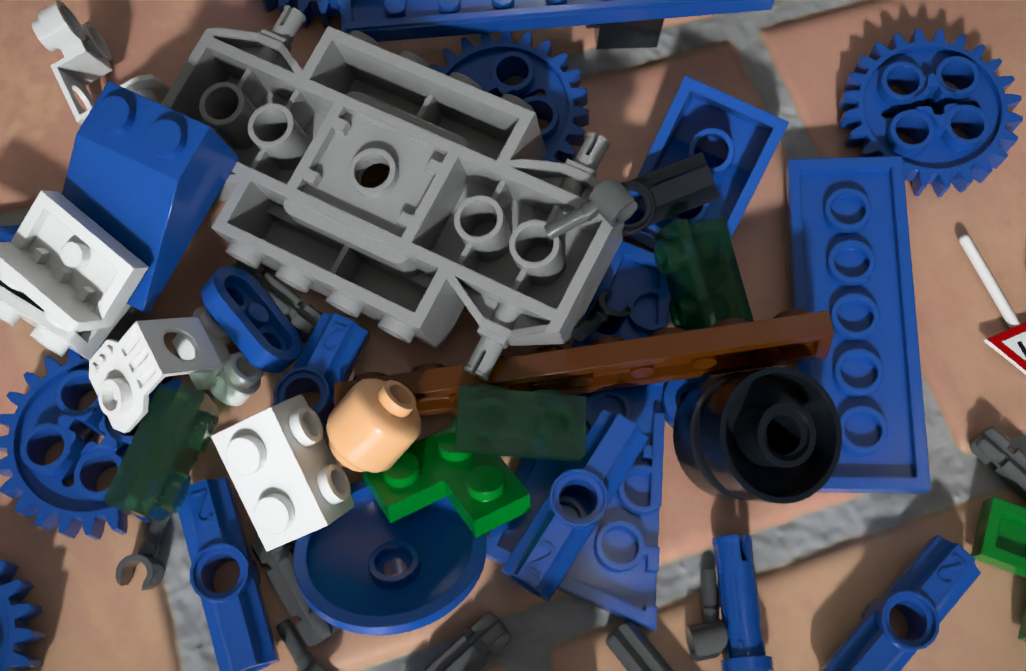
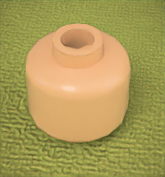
M377 378L362 379L356 383L333 409L327 419L326 431L329 438V446L335 458L345 467L357 472L378 473L390 469L421 433L422 422L413 393L406 386L394 380L384 381Z

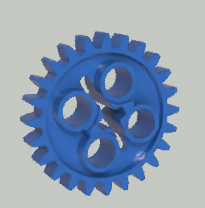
M919 28L915 29L908 43L899 33L893 35L888 47L877 42L869 57L862 55L854 72H850L843 87L846 91L838 106L846 111L839 122V128L853 130L846 139L845 146H861L863 150L859 157L903 156L904 180L912 182L914 196H919L927 184L932 185L937 197H942L949 189L951 183L961 193L967 189L973 182V179L979 183L983 182L993 171L992 168L997 169L1007 158L1008 154L1006 152L1018 140V136L1013 131L1023 121L1022 116L1012 112L1022 100L1021 96L1005 94V91L1015 80L1014 77H997L995 74L1002 60L998 58L985 63L980 58L986 46L981 44L971 52L964 49L965 35L963 34L958 36L953 44L946 43L943 29H938L932 41H926L923 32ZM944 81L954 84L959 90L948 87ZM889 86H896L902 89L906 95L893 92ZM953 129L963 131L969 139L957 136ZM897 133L910 136L915 144L903 142Z
M510 31L502 33L500 42H492L489 33H482L481 45L476 47L467 38H462L463 53L458 56L445 48L442 51L446 64L445 68L429 64L431 69L450 76L452 72L464 74L479 84L483 91L500 98L503 94H511L527 102L536 112L537 119L550 123L549 126L541 130L546 154L542 161H562L565 163L567 158L574 161L576 151L572 146H582L585 140V130L580 127L589 125V110L583 108L588 104V92L586 88H578L581 85L579 69L567 71L569 67L568 55L566 53L559 54L551 59V41L546 40L535 49L532 47L530 32H526L519 43L512 42ZM513 76L525 79L522 83L514 86L503 83L507 78ZM543 93L545 96H538L536 94Z
M68 348L67 364L61 366L57 361L48 356L44 358L48 374L42 379L30 372H26L23 375L31 388L26 395L18 392H9L7 394L9 400L17 405L18 408L15 414H0V423L9 428L8 435L0 436V451L8 454V456L0 459V474L5 477H11L1 486L0 491L13 499L20 498L14 510L26 517L36 514L34 524L48 531H51L58 524V533L74 539L81 527H83L85 535L99 540L102 537L105 523L107 522L112 530L123 535L127 533L128 515L133 514L145 523L151 521L147 504L153 499L168 507L172 504L169 495L164 490L168 482L176 485L187 484L188 481L176 469L179 463L197 461V456L183 445L184 442L199 438L200 431L194 425L183 422L191 419L198 411L190 401H181L189 392L187 387L180 379L171 381L173 376L165 377L149 394L147 414H151V421L147 429L136 436H129V432L123 433L115 430L107 415L101 410L98 396L90 407L78 410L80 399L89 391L94 390V387L89 379V360ZM95 434L104 436V439L99 444L91 441ZM64 441V449L61 456L51 464L45 465L47 451L52 445ZM117 466L118 475L115 482L106 490L98 492L96 483L99 475L107 468ZM74 478V484L67 487L66 482Z

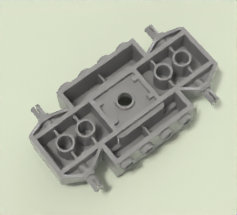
M290 5L284 6V10L271 32L262 29L260 33L220 27L205 29L161 105L210 126L240 157L215 201H226L211 227L229 242L225 250L226 253L255 269H258L261 264L275 271V276L297 290L307 293L309 289H312L326 296V302L346 314L356 318L359 317L360 313L379 322L378 327L404 342L411 343L412 339H415L441 352L463 308L466 306L479 325L477 333L481 338L467 365L464 366V370L474 376L477 375L485 381H488L489 375L503 348L507 349L508 345L564 344L565 342L570 344L573 329L580 324L623 240L622 230L625 224L622 223L612 227L601 214H598L591 221H587L552 240L548 236L544 225L579 208L581 204L588 201L590 193L600 183L596 179L595 171L606 150L610 147V142L605 137L599 135L597 139L595 132H587L586 138L574 161L568 158L565 163L542 161L546 154L544 141L536 112L527 102L511 94H503L500 98L483 91L479 84L464 74L452 72L450 76L435 71L431 69L426 61L411 52L401 51L399 55L381 48L370 36L357 30H352L349 35L328 26L302 70L290 53L292 48L290 44L303 22L306 21V16L295 7L291 8ZM382 163L390 167L388 178L383 184L374 188L361 186L362 174L369 166Z

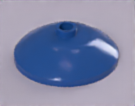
M364 479L350 484V494L354 500V507L330 525L296 540L293 556L294 573L306 603L318 616L333 626L364 635H393L409 632L431 624L447 615L468 596L476 585L483 571L487 553L486 533L476 538L447 497L390 523L366 486Z

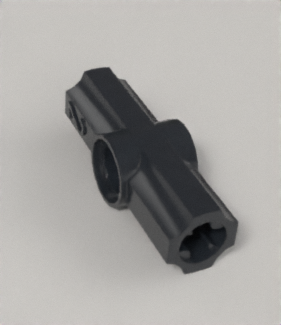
M702 151L632 180L620 182L628 191L638 192L642 195L646 202V212L643 218L634 224L624 223L622 235L626 236L633 232H638L643 228L720 199L716 184Z

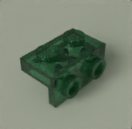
M724 217L689 224L686 218L674 220L654 235L656 241L654 258L658 270L666 277L671 296L669 312L675 327L690 331L711 328L715 323L730 318H741L747 322L754 321Z
M182 383L177 392L164 387L156 390L148 406V413L143 417L105 495L104 500L106 504L166 526L171 513H176L182 506L191 485L190 471L199 452H204L209 447L212 441L211 436L215 434L219 418L216 415L219 410L206 392Z
M488 384L470 387L459 386L451 408L450 432L455 433V450L459 453L578 462L586 454V397L565 395L556 390H536L532 392L504 390L499 386Z

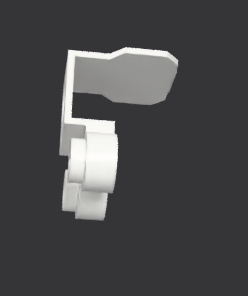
M57 0L37 12L38 19L32 22V28L46 49L50 52L58 49L62 51L64 58L50 66L77 123L82 125L94 106L86 85L113 71L109 63L112 61V54L101 34L91 23L85 22L80 25L72 11L63 2ZM153 74L139 75L120 85L159 104L162 103L171 88ZM73 90L82 99L87 108V111H85L83 107L79 104L73 93Z
M205 306L198 307L190 317L136 321L119 341L107 339L89 360V379L98 396L100 408L107 415L113 429L123 433L130 432L148 413L149 394L165 377L189 374L197 391L209 389L214 397L229 406H240L260 388L262 370L252 366L242 352L229 353L227 346L232 342V339L219 323L210 316ZM169 332L178 333L172 340V343L180 358L174 356L167 349L164 343V334Z

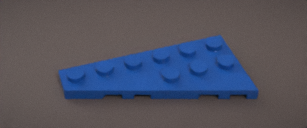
M622 241L586 311L583 321L589 318V313L599 294L605 289L613 293L606 305L609 309L620 312L626 306H629L631 312L617 333L606 335L595 331L582 342L573 341L571 348L589 346L594 340L609 336L621 337L624 340L650 337L654 332L667 328L669 324L671 260ZM666 382L549 398L515 473V476L530 493L531 511L489 532L486 539V558L504 566L549 495L554 481L563 473L601 411L604 409L612 413H619L636 423L649 439L557 590L620 618L631 620L636 625L652 632L657 630L656 584L660 555L658 534L659 509L662 505L665 427L662 395ZM569 490L559 497L562 509L570 516L583 518L593 512L590 498L581 491Z

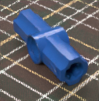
M323 312L293 369L283 374L277 382L274 390L275 402L273 406L306 392L319 393L321 395L319 403L312 410L318 415L323 431H325L328 416L335 408L334 383L349 380L370 339L369 332L349 318L337 313L328 314Z
M604 409L601 411L563 473L554 481L546 500L501 569L516 584L547 602L551 600L649 439L636 423L619 413H612ZM569 490L581 491L590 498L593 512L583 518L570 516L562 509L559 497Z
M224 477L205 479L185 486L183 490L174 494L192 563L190 583L195 593L201 598L219 670L259 671L279 662L280 658L259 587L261 583L260 570L256 562L251 558L231 483L228 478ZM236 561L240 569L237 583L230 590L217 593L213 586V577L216 570L226 562Z
M940 535L930 538L880 598L874 599L866 605L861 614V621L818 671H901L917 650L924 649L934 642L939 633L940 622L981 574L976 567L975 558L959 544L952 543ZM893 607L901 611L906 617L908 633L905 639L897 636L891 628L889 616Z

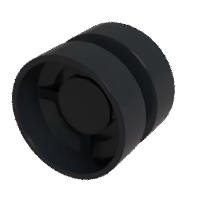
M769 367L715 375L695 385L684 397L676 413L673 427V442L682 470L691 482L704 492L725 499L788 504L809 498L819 491L830 479L841 453L842 428L837 408L828 392L819 382L797 369Z

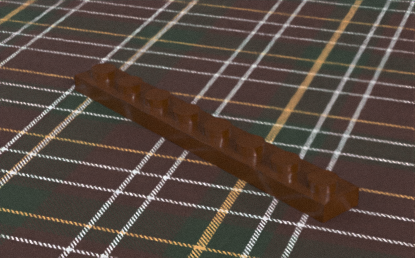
M791 309L777 314L772 319L747 322L741 318H730L715 323L711 328L685 331L682 328L669 327L654 332L650 337L624 340L621 337L609 336L594 340L589 346L564 349L560 346L548 345L538 347L528 355L507 358L499 356L489 375L488 381L482 380L477 375L474 376L464 370V366L467 364L446 367L442 364L426 363L414 367L411 372L392 375L380 372H365L355 376L352 381L334 383V406L338 405L356 383L362 379L377 378L384 381L394 380L406 386L416 399V407L420 417L821 360L828 357L834 330L829 310L810 313L805 309Z

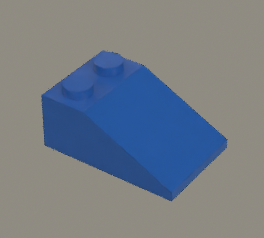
M685 75L637 177L702 151L710 168L720 199L626 236L712 277L789 122ZM630 191L629 193L634 197L638 209L624 222L626 224L637 223L646 212V202L643 196L638 192Z
M108 81L76 134L62 195L149 267L126 303L149 315L240 157L210 126Z

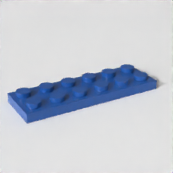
M903 156L788 159L785 170L792 309H805L810 313L829 310L834 330L827 359L795 363V369L810 375L828 392L837 408L842 428V447L839 461L830 479L816 493L926 494L931 490Z

